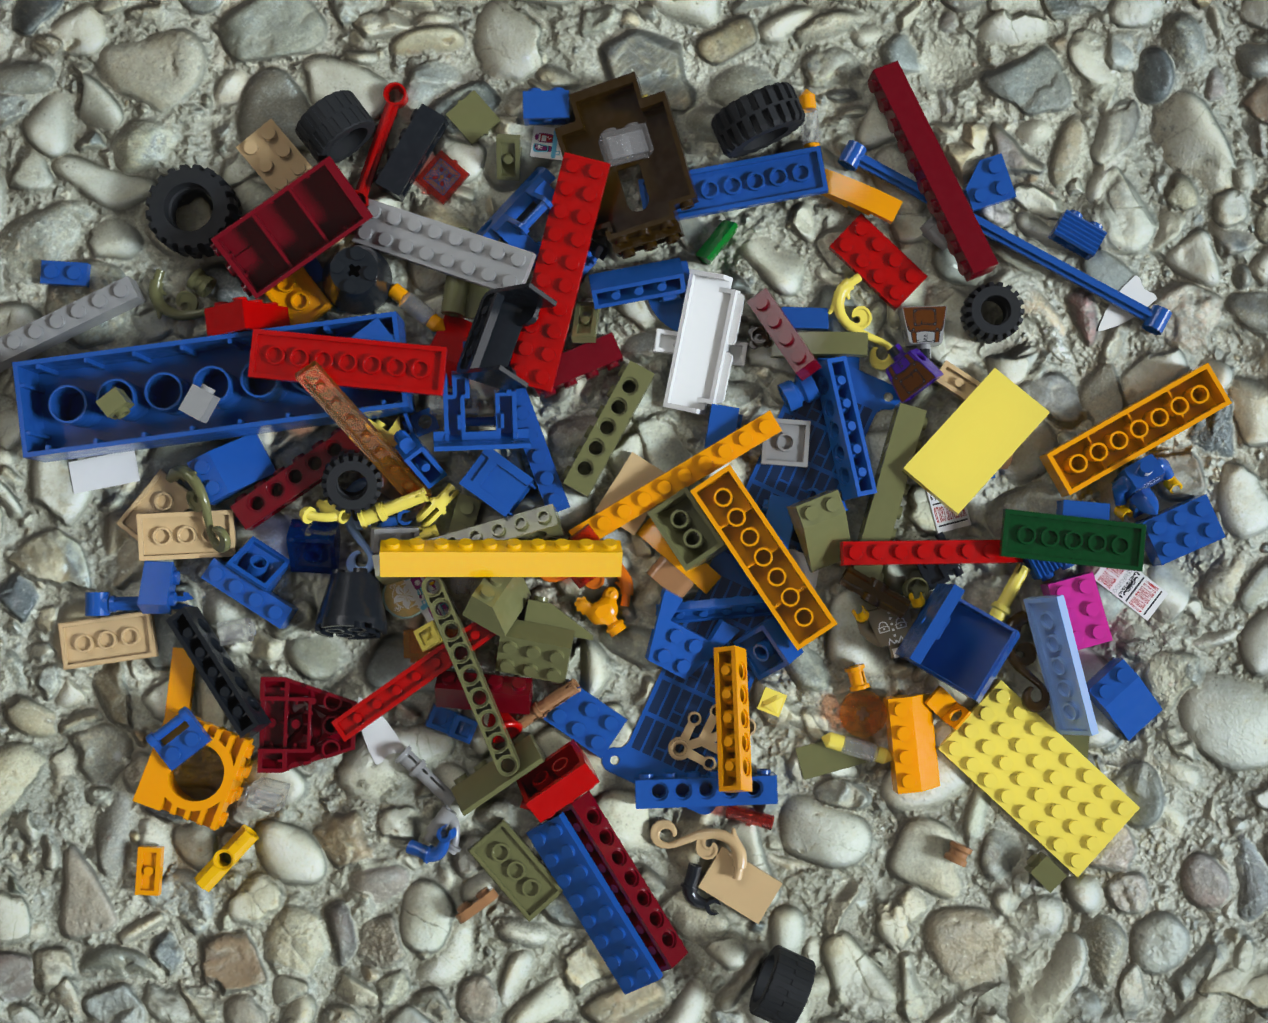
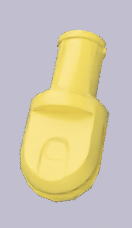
M448 483L436 498L434 496L429 497L428 503L416 515L417 523L422 521L421 526L428 527L440 515L444 516L447 513L446 506L460 492L451 483Z

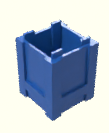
M493 449L483 450L459 482L460 485L504 517L513 516L514 511L531 488L536 490L534 485L536 481Z

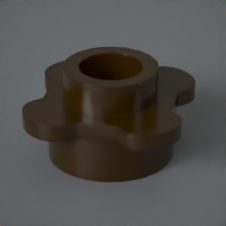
M757 326L749 329L748 335L751 338L749 347L755 350L758 347L769 348L772 345L769 334L764 327Z

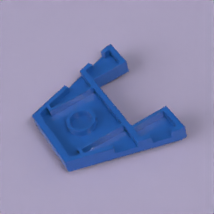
M663 587L660 594V605L657 607L655 614L657 617L654 629L651 631L645 658L686 680L714 655V647H723L739 632V629L720 618L709 637L705 638L671 620L683 599Z

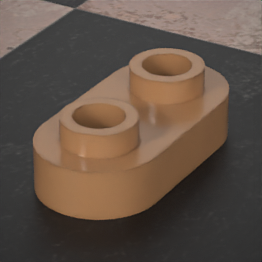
M485 887L475 895L477 899L471 903L466 901L456 909L458 913L455 915L459 923L466 922L492 903L499 896L496 890Z

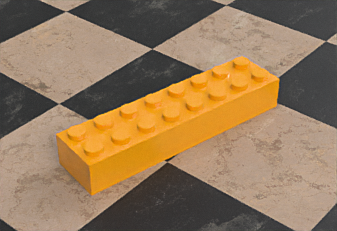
M1209 363L1192 369L1039 456L1060 495L1062 497L1069 496L1230 405L1232 402Z
M730 464L690 490L797 651L838 624Z

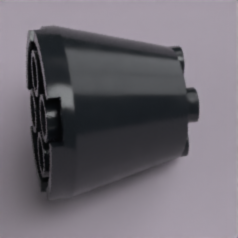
M364 245L345 246L334 252L325 263L322 272L323 289L329 301L337 309L350 314L365 315L378 310L389 298L388 292L393 279L392 272L386 259L375 249ZM351 268H352L356 273L359 274L358 277H355L354 275H350V273H351L350 269H351Z
M360 567L353 568V572H346L343 569L331 570L315 621L316 634L329 638L336 634L337 637L348 638V640L380 638V633L387 635L388 624L379 580L374 573H367L368 569Z

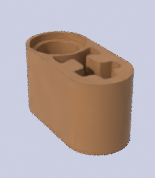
M662 555L646 572L659 585L679 595L681 598L694 586V583Z

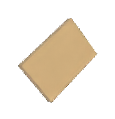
M632 452L595 511L597 513L665 472ZM650 510L621 526V528L635 535Z
M162 469L156 473L116 523L137 541L136 514L186 512L190 509L186 499L189 490L178 481L168 482L166 480L168 473Z
M721 845L717 855L699 882L698 888L759 924L783 883L748 861L746 869L743 870L742 880L733 879V860L728 855L732 851Z

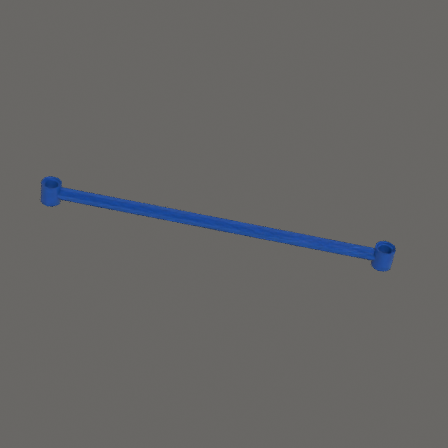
M854 140L848 141L838 159V163L842 167L850 171H856L859 167L927 204L924 194H921L918 190L917 182L865 155L867 149L861 143ZM974 214L985 236L1144 321L1142 328L1148 333L1157 336L1162 334L1172 315L1168 309L1158 305H1153L1150 309Z

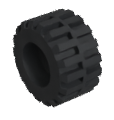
M988 282L986 285L982 284L964 300V305L960 311L963 315L960 317V320L965 322L963 329L971 332L969 334L971 338L977 337L976 341L980 343L986 341V344L998 343L1019 329L1018 326L1023 322L1021 316L1025 314V309H1021V305L1024 304L1023 300H1018L1017 296L1020 294L1017 291L1013 293L1011 291L1012 286L1007 285L1003 287V282H997L996 284ZM991 301L999 305L1003 312V320L1000 325H992L984 320L981 314L983 302Z
M349 450V453L339 452L337 457L334 455L330 462H327L323 471L321 483L323 495L325 498H328V503L331 506L333 504L336 505L335 509L338 511L342 508L345 509V513L350 514L351 510H355L356 514L361 513L363 508L365 511L368 510L371 504L377 502V497L381 494L382 472L379 470V464L377 461H373L372 456H365L364 452L360 450L359 453H354V450ZM354 470L360 472L366 478L367 483L358 492H348L340 487L338 477L345 471Z

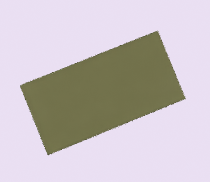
M504 818L468 849V852L529 922L563 893V890L559 887L550 871Z

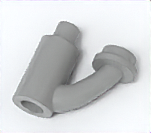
M443 805L427 827L429 832L424 839L432 843L437 837V830L446 824V829L448 826L451 829L455 827L457 835L450 841L448 852L456 855L457 852L461 851V848L458 846L460 823L456 812L450 807Z

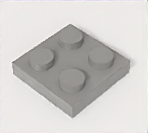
M775 418L782 431L762 442L760 464L807 468L811 421Z

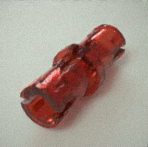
M727 806L726 819L743 822L745 826L749 827L754 825L768 830L772 829L774 815L754 811L752 807L747 809L739 806Z

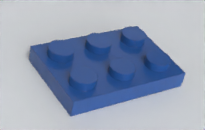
M581 688V692L573 695L548 712L544 718L546 722L571 739H574L599 758L603 757L628 720L583 688Z

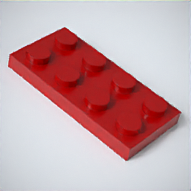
M860 214L829 246V249L855 274L858 273L862 280L894 311L928 277L863 214Z

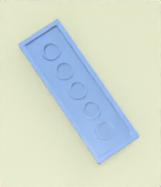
M1064 595L1035 596L1023 599L1045 687L1050 695L1049 703L1057 732L1062 735L1093 736L1098 734L1096 719Z

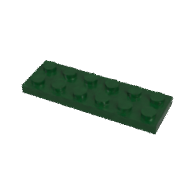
M1003 509L999 556L1142 572L1147 524Z

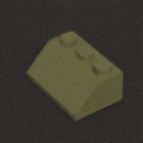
M687 487L648 512V515L685 571L709 562L728 549Z
M484 577L471 595L462 615L504 639L527 604L528 599H530L531 593L523 577Z

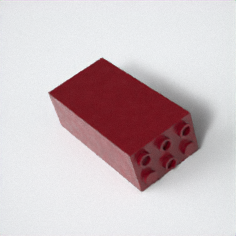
M328 155L210 239L213 242L210 246L218 257L223 255L228 262L226 268L232 276L236 277L238 275L242 280L241 287L249 297L253 295L257 299L371 219L373 215L333 159Z

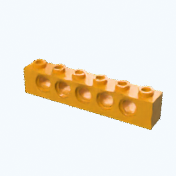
M736 645L714 647L719 792H753L746 649Z

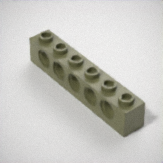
M631 360L628 365H622L617 375L620 377L619 382L616 386L612 384L606 395L609 398L605 406L601 404L595 415L598 418L594 426L590 425L584 435L587 438L583 447L580 445L577 447L573 458L576 459L572 467L569 465L566 467L561 477L565 479L563 482L565 486L587 498L655 376V373ZM631 382L636 386V390L633 393H626L622 388L623 385ZM616 402H620L625 406V410L620 414L614 413L611 409L612 405ZM608 422L613 425L614 430L612 433L604 434L601 432L600 427L603 423ZM593 443L601 444L603 447L602 452L598 455L590 453V445ZM588 463L591 466V472L588 475H581L578 472L580 464Z

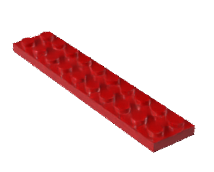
M564 152L552 199L553 207L549 211L531 284L557 301V304L554 307L541 308L537 321L532 325L522 327L510 362V367L516 370V375L529 383L528 387L551 393L553 391L611 166L610 163Z

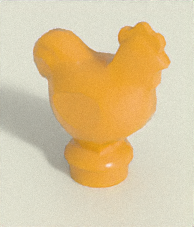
M609 586L604 589L601 599L594 603L586 600L585 596L582 598L577 597L574 603L577 607L576 611L586 615L595 625H606V634L608 633L611 638L627 628L623 619H617V599L619 598V593L615 587Z

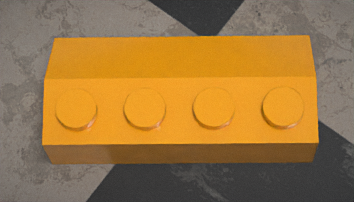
M930 693L883 697L888 749L892 757V761H890L893 791L897 794L923 792L940 786L932 710L925 704Z

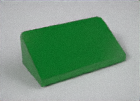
M723 220L697 251L696 257L705 264L710 265L736 233L738 224Z

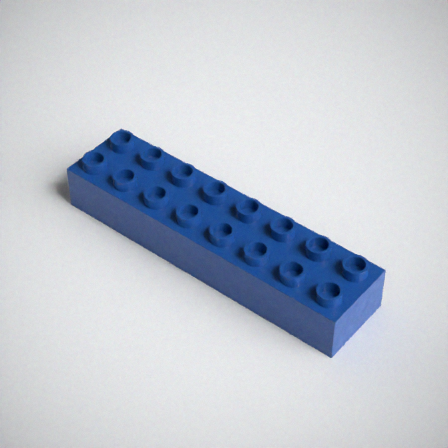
M396 311L264 329L351 338L374 319L378 318L396 342L407 343L405 322ZM253 330L12 362L23 458L45 463L403 415L405 412L412 414L416 413L414 394L249 378L248 369ZM203 383L216 390L214 395L221 398L207 423L198 421L178 410L192 384L201 387ZM114 387L124 390L134 403V406L129 409L130 413L127 416L116 420L108 418L96 403L98 399Z

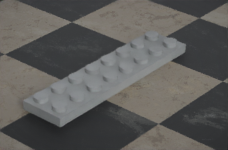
M369 199L368 210L373 217L357 228L352 240L355 244L368 246L378 252L490 290L525 284L536 259V254L372 199Z

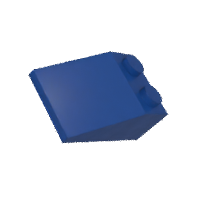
M258 434L241 437L187 462L189 468L196 471L197 476L202 481L208 494L210 505L215 506L256 485L258 482L273 476V473L276 471Z
M1112 658L1086 682L1090 700L1127 741L1132 739L1163 710L1141 678L1122 658Z

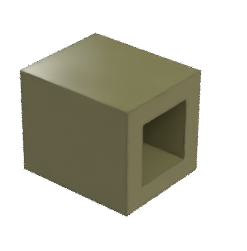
M1042 852L1033 854L1024 867L1050 893L1067 877Z

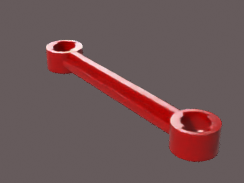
M398 82L389 83L384 88L383 96L386 104L355 189L358 196L365 200L367 208L369 206L368 194L398 109L403 108L408 102L406 89ZM394 89H399V92L403 94L402 100L396 103L391 102L389 93Z

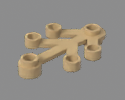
M716 704L710 707V715L699 737L691 740L690 737L695 726L701 723L702 717L696 711L688 714V722L681 736L675 737L669 742L668 752L673 759L684 760L689 758L703 765L705 770L711 771L715 769L716 760L714 757H705L692 749L702 746L717 754V743H715L717 741V731L712 732L716 725V715H713L712 710L716 707ZM693 714L699 716V720L696 723L690 721V717ZM749 717L751 736L756 731V723ZM682 744L684 750L677 752L675 750L676 745ZM707 759L713 760L714 764L712 767L705 766Z

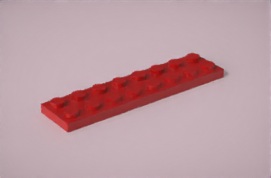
M253 328L248 377L443 397L448 348Z

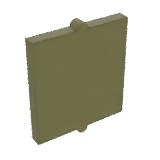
M475 90L462 101L458 100V104L446 113L448 119L471 145L475 144L484 135H488V131L501 121Z

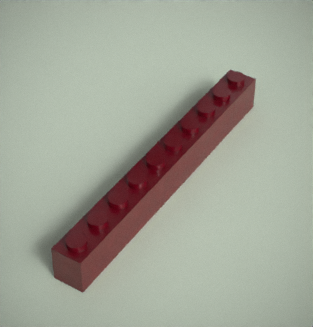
M895 61L874 69L868 79V88L871 93H874L878 101V108L887 119L888 129L891 133H894L898 149L904 154L908 169L917 180L918 190L921 194H924L928 210L934 215L938 230L944 235L947 241V248L950 254L954 255L958 263L959 273L968 282L992 272L999 263L899 62Z

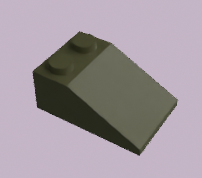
M827 490L787 506L810 572H815L841 561L840 542L851 541L847 515L839 491Z

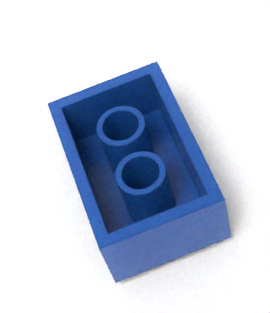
M1207 494L1194 496L1158 512L1156 516L1151 515L1135 522L1147 524L1145 551L1152 566L1164 565L1226 537Z

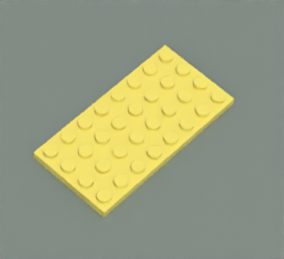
M998 680L984 695L980 704L977 703L970 711L971 715L957 730L953 729L937 749L1072 874L1079 877L1140 807L1038 713L1029 712L1025 709L1021 698L1002 680Z

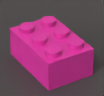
M1084 572L1040 585L1043 596L1064 595L1078 650L1113 641L1093 572Z

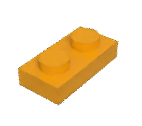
M141 845L138 847L135 895L159 896L161 894L164 846Z

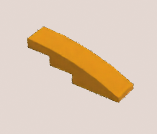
M825 169L829 191L821 195L846 208L850 206L868 216L872 214L892 224L903 201L860 181Z

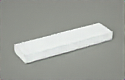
M657 328L653 352L673 355L678 332ZM736 341L734 345L729 346L728 352L733 355L732 365L744 367L748 343Z

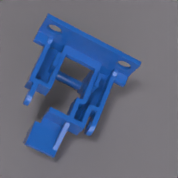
M537 167L476 234L496 241L501 239L506 244L536 254L535 261H537L541 241L536 243L528 235L530 232L529 228L544 212L549 215V211L553 207L552 199L555 191L550 184L556 179L555 176L547 168ZM534 201L537 204L536 208L522 223L517 221L516 219ZM590 251L587 255L582 278L597 263V258ZM534 263L533 266H532V270H533V271H534V269H535V265H536L535 263Z
M451 371L452 392H448L447 386H449L447 373L445 374L443 393L444 431H433L434 452L531 448L529 428H517L516 389L494 390L495 414L493 417H465V399L470 398L469 379L460 375L457 371ZM494 426L495 430L466 431V427Z

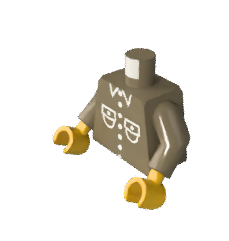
M920 592L918 599H914L913 593L909 594L911 604L901 619L882 608L867 611L862 605V612L859 614L853 609L851 612L856 619L860 634L871 644L877 645V647L888 646L891 658H898L899 656L895 652L925 604L922 592Z

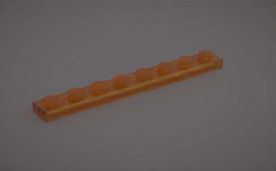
M316 360L295 373V379L402 496L423 487L427 492L426 496L428 498L432 496L431 490L427 488L398 452Z

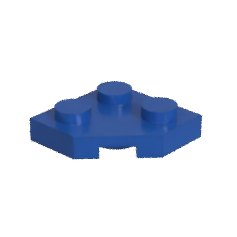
M1002 153L980 160L964 189L965 197L973 212L1016 197Z

